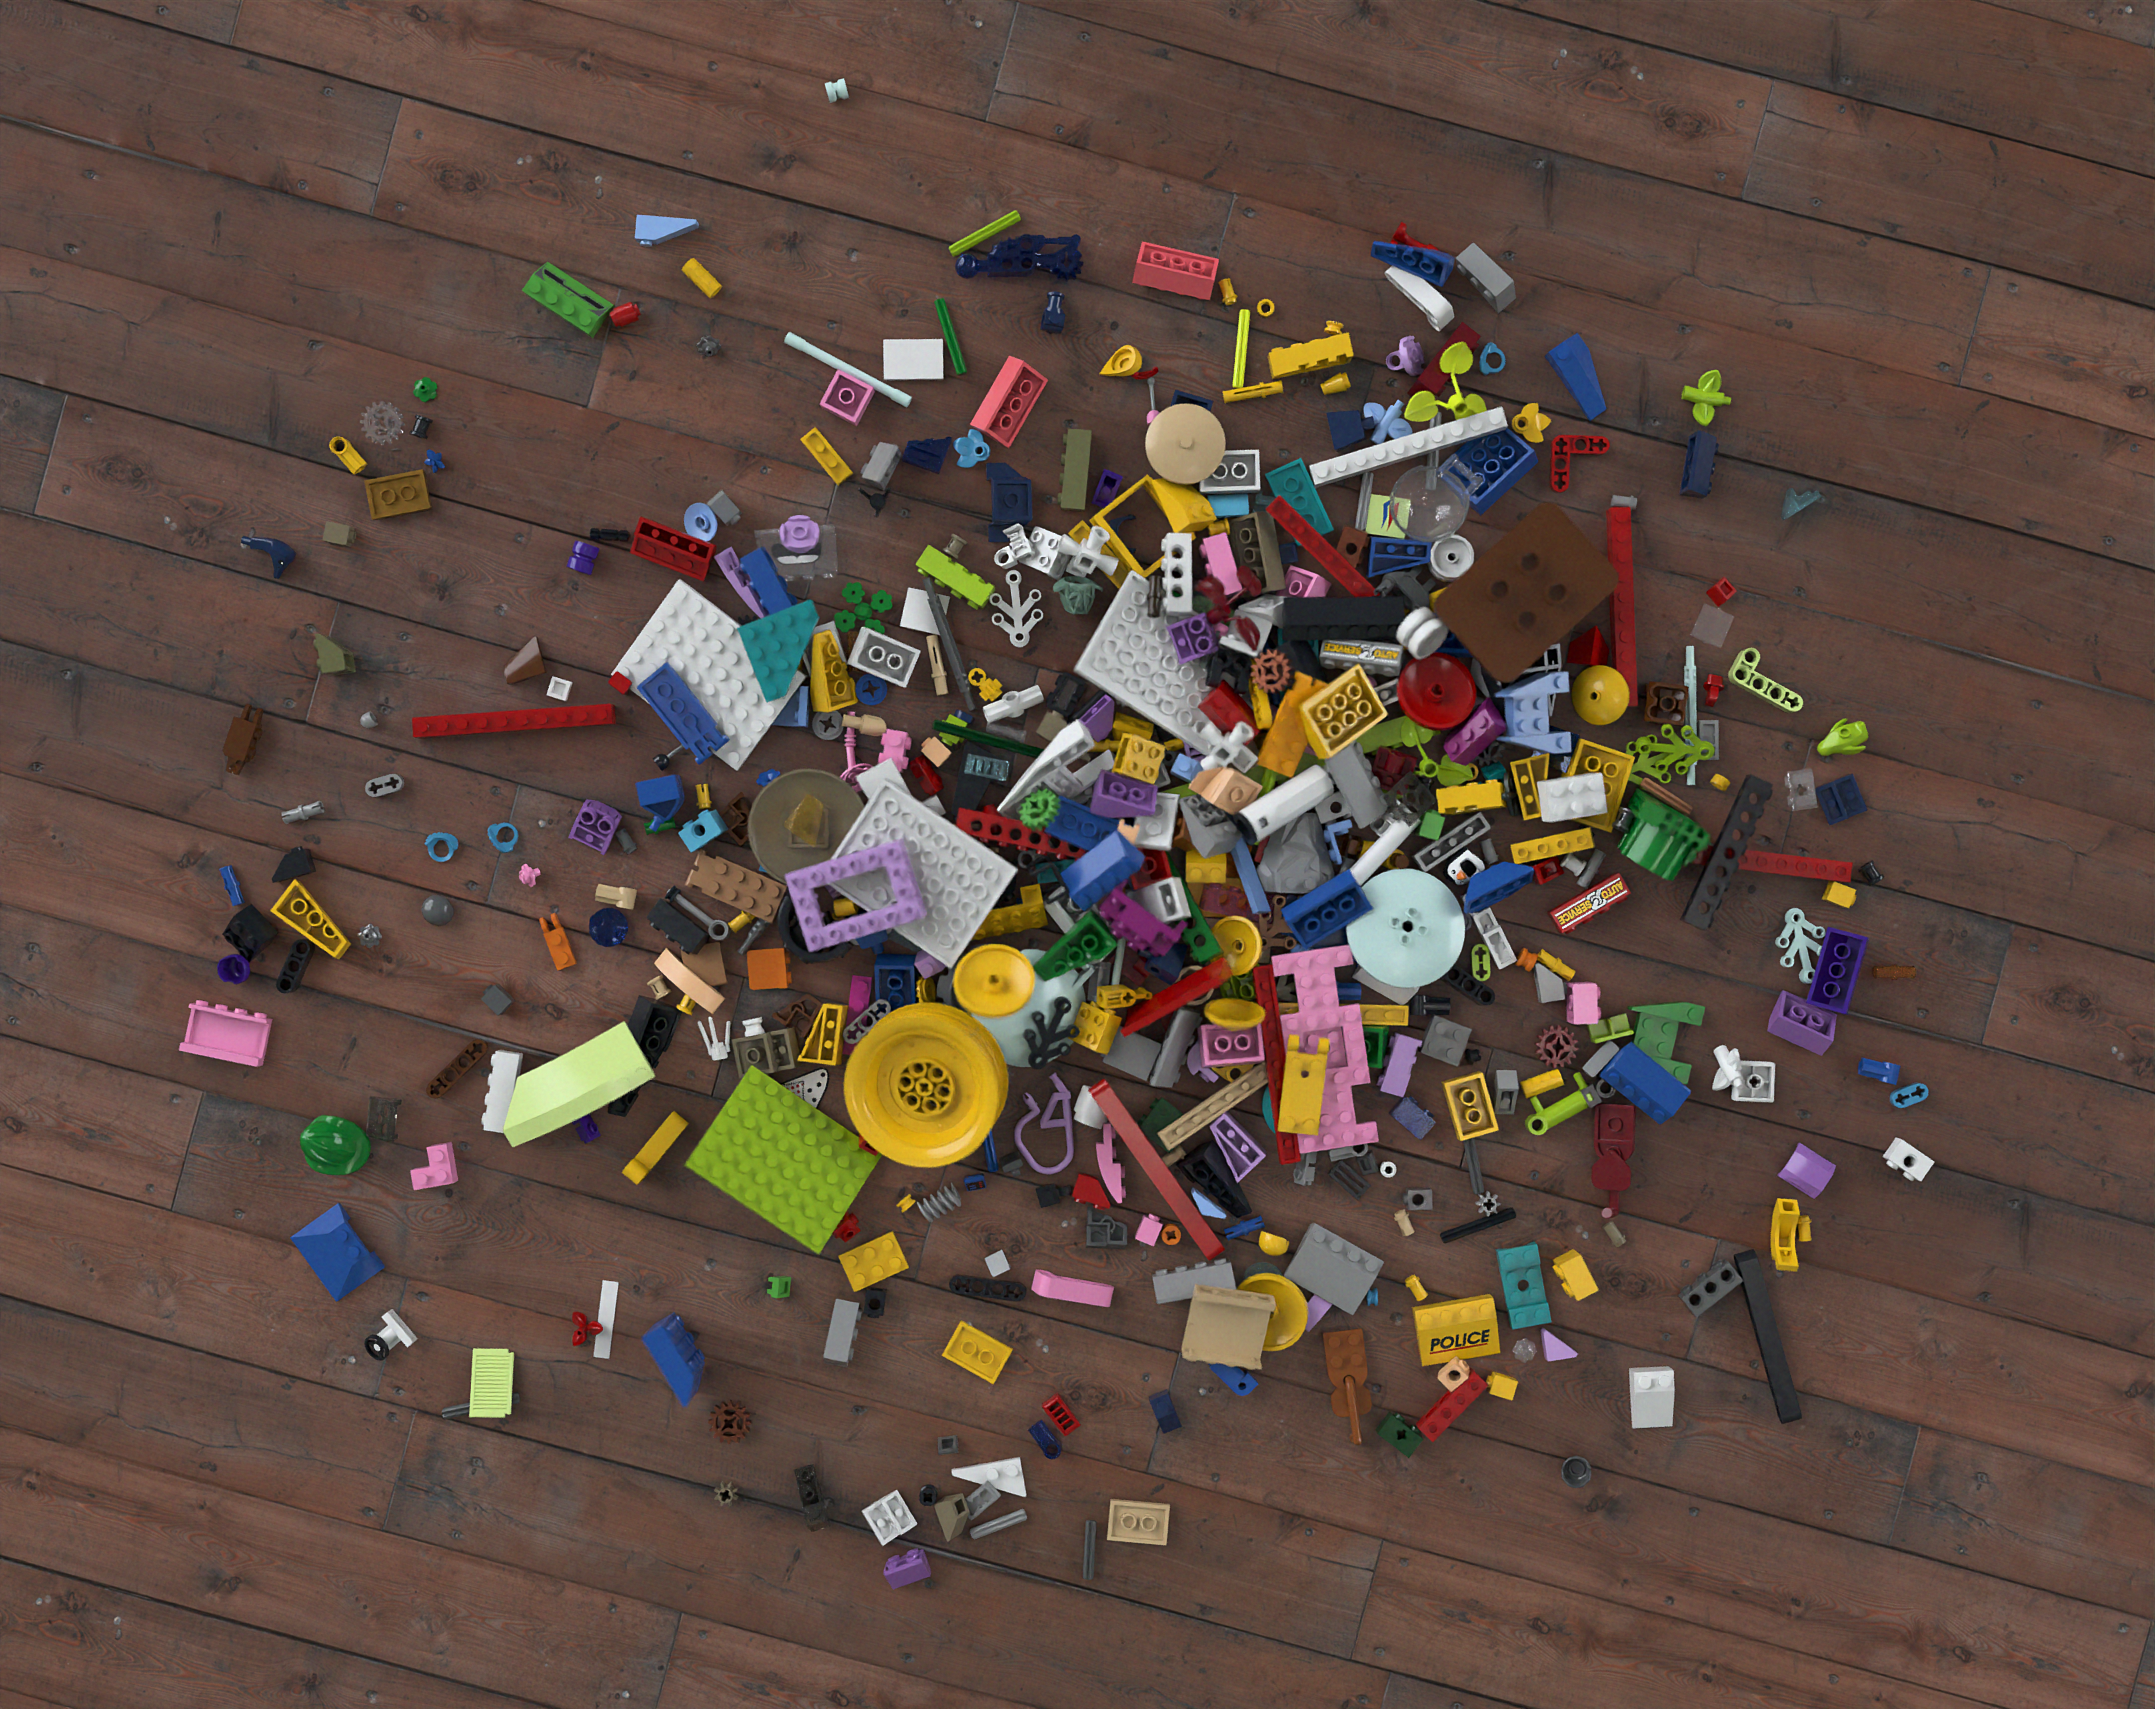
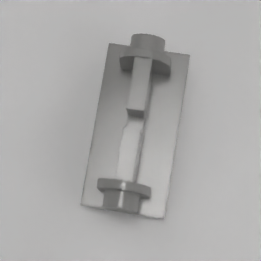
M1098 962L1092 964L1096 969L1089 978L1087 1000L1096 1002L1097 986L1109 985L1111 963Z
M1317 1151L1300 1154L1301 1162H1296V1168L1293 1173L1294 1183L1311 1185L1314 1181L1315 1167H1309V1163H1316Z

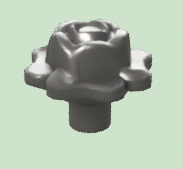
M707 336L701 338V341L697 343V348H699V353L712 356L717 354V351L721 349V345L719 344V339Z
M369 924L366 927L360 928L361 932L357 936L362 946L366 945L367 948H371L373 945H379V940L382 939L379 927Z

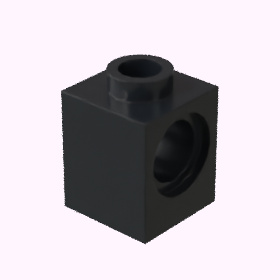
M867 1287L863 1311L864 1314H868L867 1317L879 1318V1316L884 1315L887 1289ZM878 1299L880 1306L878 1308L872 1307L870 1300Z

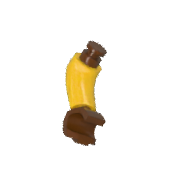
M1348 833L1342 834L1337 839L1340 855L1352 859L1356 857L1360 859L1375 843L1374 841H1362L1361 837ZM1396 848L1381 865L1390 870L1405 869L1409 864V859L1401 850Z

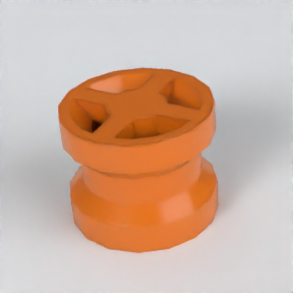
M1523 947L1516 958L1515 965L1518 967L1522 966L1526 971L1530 972L1537 961L1538 954L1530 953L1528 949Z
M1169 1223L1162 1228L1161 1237L1166 1244L1174 1245L1180 1241L1181 1232L1177 1225Z

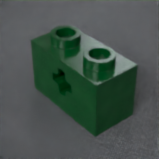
M1389 1411L1375 1430L1379 1436L1409 1458L1423 1441L1420 1435L1421 1431L1413 1424L1408 1426L1404 1422L1406 1419L1399 1413L1393 1414ZM1399 1430L1403 1431L1405 1434L1402 1436L1400 1434L1398 1435L1396 1432Z

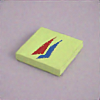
M1371 494L1365 531L1369 535L1405 539L1410 499Z

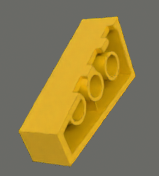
M1348 332L1324 339H1315L1305 344L1296 343L1286 349H1283V347L1274 348L1267 357L1273 380L1350 363L1354 355Z

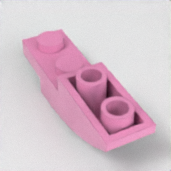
M1104 1122V1142H1096L1098 1163L1102 1177L1111 1195L1117 1203H1122V1198H1126L1125 1186H1121V1178H1125V1166H1121L1120 1161H1112V1159L1116 1158V1146L1112 1147V1139H1116L1115 1128L1111 1127V1122Z

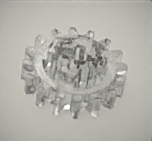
M380 401L379 405L372 402L373 408L366 406L365 408L368 412L361 413L365 418L359 421V423L364 425L361 431L367 432L365 437L367 439L372 438V442L375 444L379 440L381 445H384L385 440L391 444V438L398 440L397 433H403L400 426L405 425L404 422L400 421L404 416L401 413L397 414L399 408H392L393 404L390 402L385 405L384 401ZM380 410H386L384 413H377ZM378 418L384 420L383 422L385 423V426L387 428L381 426V423L378 420ZM381 432H386V433H387L386 435H383V436L377 435V434H380Z

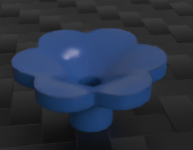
M770 769L759 774L756 782L758 785L765 787L781 774L779 771H775V769Z

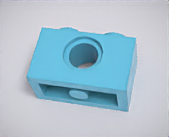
M708 809L697 815L699 817L698 820L695 822L693 820L688 821L682 825L684 829L678 832L691 853L699 850L728 830L716 809L710 812ZM700 825L705 828L704 834L700 831Z

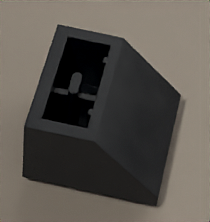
M250 904L233 916L222 935L250 963L273 942L279 932Z

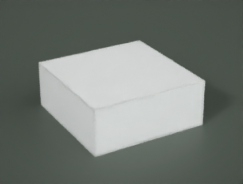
M552 676L547 695L567 701L573 682Z

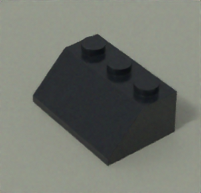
M1290 640L1272 649L1273 652L1279 650L1281 654H1287L1286 659L1292 660L1289 666L1295 669L1290 671V674L1293 676L1298 671L1313 678L1311 686L1316 679L1329 684L1308 640ZM1289 678L1288 681L1291 684L1290 686L1285 685L1286 688L1291 690L1296 679Z

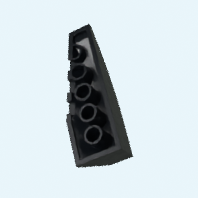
M639 995L629 1020L628 1028L652 1069H656L663 1051L666 1053L670 1046L682 1011L675 1006L654 998ZM647 1082L609 1102L607 1113L626 1117L639 1096L638 1091Z

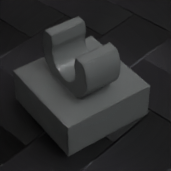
M1018 1151L1000 1158L1005 1173L1011 1171L1013 1177L1021 1175L1019 1167L1023 1166Z

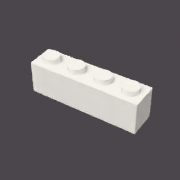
M498 1050L492 1055L491 1066H493V1072L488 1077L490 1091L485 1096L487 1110L482 1116L483 1130L504 1133V1123L517 1077L520 1076L523 1053Z

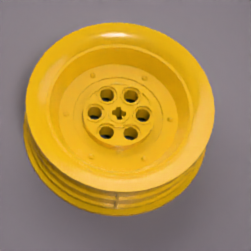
M931 1002L906 1005L881 1018L856 1046L847 1064L844 1079L847 1109L862 1137L884 1156L896 1162L914 1167L927 1168L948 1165L973 1152L983 1142L999 1118L1008 1093L1006 1061L1000 1046L990 1031L973 1016L956 1007ZM916 1063H921L924 1069H919ZM935 1068H940L943 1074L937 1073ZM904 1077H908L911 1083H907ZM942 1086L947 1087L950 1093L944 1092ZM910 1095H914L918 1101H913ZM929 1100L935 1101L937 1106H932Z

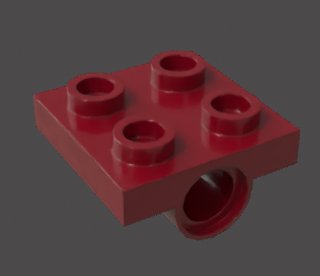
M1380 745L1372 767L1374 776H1377L1380 781V788L1405 796L1418 758Z
M1126 941L1121 972L1139 987L1151 974L1144 968L1147 958L1138 955V950L1137 952L1127 946L1128 941ZM1116 952L1109 960L1112 965L1115 962Z

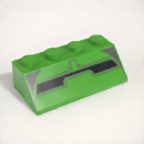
M546 262L532 274L522 290L528 297L592 339L614 307L612 303L549 262Z

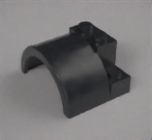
M786 896L778 914V929L781 940L784 942L783 946L798 956L805 964L829 961L839 956L844 958L854 946L848 940L828 946L830 947L829 952L823 953L827 947L809 952L792 897ZM794 918L796 922L790 927V920L792 921Z

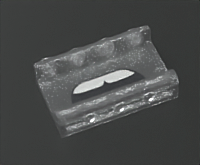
M834 524L818 525L820 532L819 541L814 548L805 553H796L786 549L780 540V528L754 530L757 549L761 547L766 548L778 568L776 574L778 576L781 575L785 581H794L795 577H803V580L815 579L814 576L822 575V578H834V574H839L836 528Z

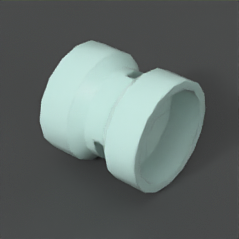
M844 78L839 79L836 83H825L830 103L836 102L839 98L843 100L849 98Z

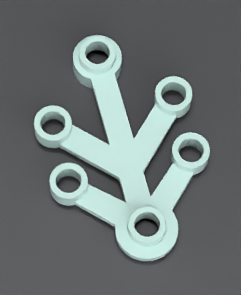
M1792 908L1785 914V922L1787 924L1781 935L1776 938L1775 944L1779 948L1788 947V937L1794 931L1795 938L1785 956L1781 957L1780 963L1783 967L1793 966V957L1798 950L1803 967L1799 973V978L1801 982L1811 984L1815 970L1811 967L1807 947L1820 956L1822 946L1803 935L1802 928L1811 932L1814 938H1823L1826 931L1823 927H1816L1805 920L1804 913L1800 909ZM1795 914L1798 917L1797 921H1794L1793 919ZM1817 929L1821 931L1819 936L1816 934ZM1781 939L1785 941L1783 946L1780 944ZM1786 958L1789 959V964H1788V965H1786V963H1785V959H1786ZM1809 972L1812 973V978H1811V979L1808 978V973H1809Z

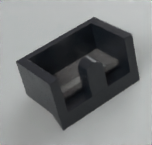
M1064 672L1063 675L1060 674L1055 682V685H1057L1055 691L1049 693L1046 699V703H1048L1046 707L1069 719L1088 684Z

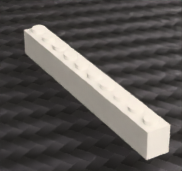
M1499 407L1310 465L1309 470L1314 487L1317 488L1364 472L1506 430L1508 425L1503 408Z

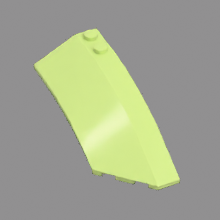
M625 1021L564 1055L517 1077L503 1127V1132L512 1147L560 1128L655 1077L652 1067Z

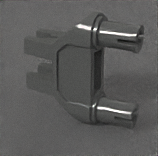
M1416 565L1409 572H1390L1385 574L1382 578V583L1374 590V595L1376 596L1381 592L1379 596H1386L1391 591L1395 596H1403L1404 605L1410 611L1405 616L1406 619L1420 608L1427 607L1429 609V591L1436 583L1430 578L1421 585L1415 577L1422 569Z

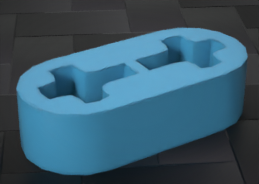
M1916 1082L1894 1090L1890 1094L1889 1099L1893 1106L1905 1108L1923 1101L1927 1098L1929 1092L1926 1085ZM1916 1087L1922 1089L1920 1096L1916 1094L1911 1095V1093L1916 1091ZM1898 1094L1901 1096L1907 1095L1906 1098L1901 1100L1902 1103L1895 1100L1898 1098Z

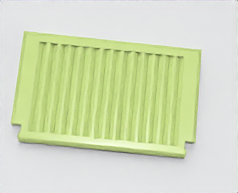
M473 1348L469 1417L505 1418L506 1414H511L514 1352L509 1353V1349Z

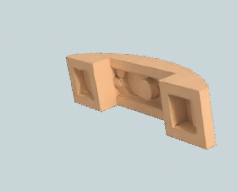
M666 948L654 964L685 994L713 1014L725 998L712 986L707 985L685 966L681 959Z

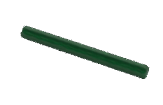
M934 720L932 724V729L935 731L1033 758H1038L1045 750L940 720Z

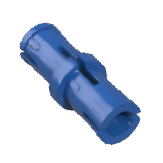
M232 865L220 868L219 871L225 884L224 889L229 894L232 906L245 903L239 887L240 882L235 877Z
M1261 1215L1246 1222L1242 1220L1240 1224L1224 1229L1225 1234L1234 1232L1226 1236L1227 1240L1230 1241L1244 1234L1247 1236L1249 1232L1265 1228L1264 1222L1255 1225V1223L1263 1221Z

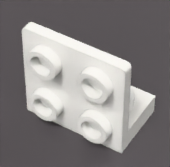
M1035 526L1028 539L1032 542L1033 546L1031 548L1034 549L1035 555L1029 554L1019 559V562L1042 571L1059 581L1072 555L1056 552L1057 545L1062 536Z
M1237 609L1233 617L1241 616L1242 619L1248 617L1259 629L1260 642L1257 651L1253 653L1236 629L1235 621H1231L1226 636H1222L1219 643L1224 648L1247 654L1254 659L1255 657L1260 658V653L1264 649L1273 623Z

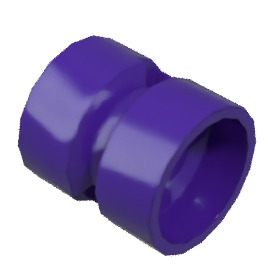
M575 540L572 552L575 555L569 557L566 567L591 575L594 564L591 561L596 559L600 549Z

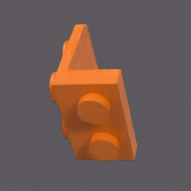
M787 948L760 949L747 952L750 989H781L790 987L792 973L791 971L788 972V964L791 963V958Z

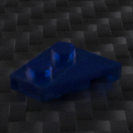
M952 437L936 440L931 438L924 441H908L902 462L939 474Z

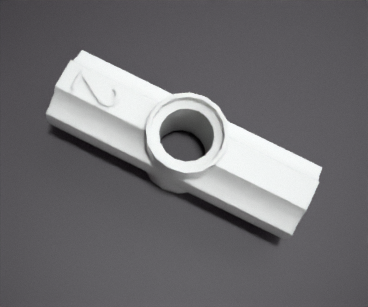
M1036 685L1021 692L1010 691L1005 693L1001 700L984 706L983 712L990 724L1007 716L1012 718L1018 717L1024 713V709L1044 702V698L1039 686Z

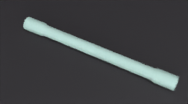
M791 332L787 334L784 343L872 386L878 392L890 397L893 401L906 408L910 404L912 397L906 393L888 386L809 344Z

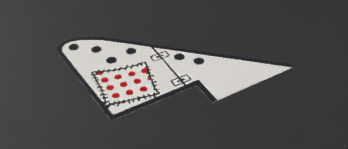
M820 1067L779 1084L818 1109L828 1088L829 1072L826 1068Z

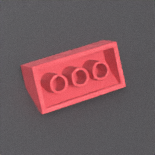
M1142 241L1132 283L1157 288L1161 291L1175 292L1179 295L1193 296L1201 300H1210L1219 259Z
M1009 356L970 425L987 437L1010 448L1048 379L1026 362Z

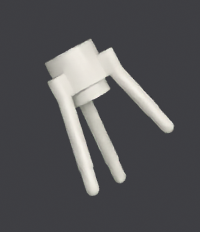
M709 1017L708 1020L713 1044H710L701 1021H698V1026L708 1048V1053L712 1056V1060L727 1058V1052H730V1021L726 1022L725 1045L723 1042L717 1041L712 1017Z

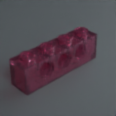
M1220 883L1204 884L1199 907L1203 911L1228 916H1241L1259 922L1258 914H1253L1246 892L1241 891V888L1230 886L1229 889L1223 888ZM1267 893L1266 896L1271 909V917L1267 920V923L1273 924V897L1275 895ZM1222 895H1227L1226 901L1219 903V898ZM1245 898V904L1242 907H1238L1239 900ZM1280 899L1276 900L1277 904L1282 902ZM1261 914V916L1264 918L1267 914Z

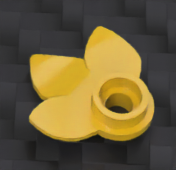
M1538 403L1527 404L1523 407L1521 414L1516 415L1511 423L1516 433L1523 434L1527 441L1533 443L1543 441L1541 431L1551 423L1549 417L1538 413ZM1518 421H1523L1524 427H1519Z

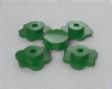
M847 583V588L842 590V595L846 598L847 603L853 602L858 605L855 607V614L843 610L842 613L838 612L834 615L836 628H840L841 632L847 633L849 629L855 627L854 621L857 617L860 620H866L863 627L870 630L875 628V632L883 634L885 628L880 625V620L874 621L869 618L872 615V609H878L880 613L890 610L892 608V596L887 594L885 590H879L877 594L872 595L873 601L870 606L867 603H861V597L865 595L861 583Z

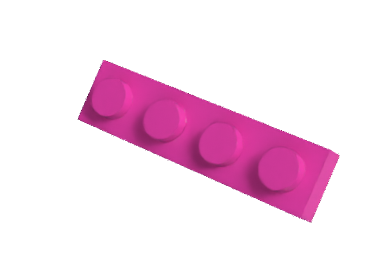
M852 975L846 1027L869 1008L873 977ZM867 1015L862 1017L861 1020L864 1026H867ZM858 1022L854 1024L857 1026L854 1031L848 1030L849 1035L847 1037L849 1039L852 1037L856 1039V1033L859 1030L862 1033L865 1032V1030L859 1027ZM864 1037L854 1044L847 1043L844 1040L843 1054L852 1055L856 1046Z

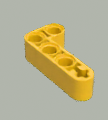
M673 1111L621 1173L636 1185L641 1183L689 1123Z

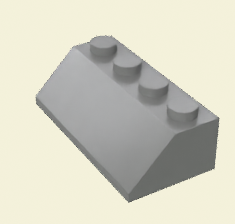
M1356 739L1331 758H1326L1325 763L1360 829L1386 812L1389 805L1388 796L1382 792L1380 781L1377 776H1374L1371 764L1368 759H1365L1362 746Z
M1226 1258L1216 1259L1211 1264L1198 1262L1195 1263V1267L1187 1268V1265L1177 1266L1173 1271L1160 1269L1156 1271V1274H1152L1157 1304L1192 1298L1195 1284L1236 1290L1230 1260L1226 1261Z

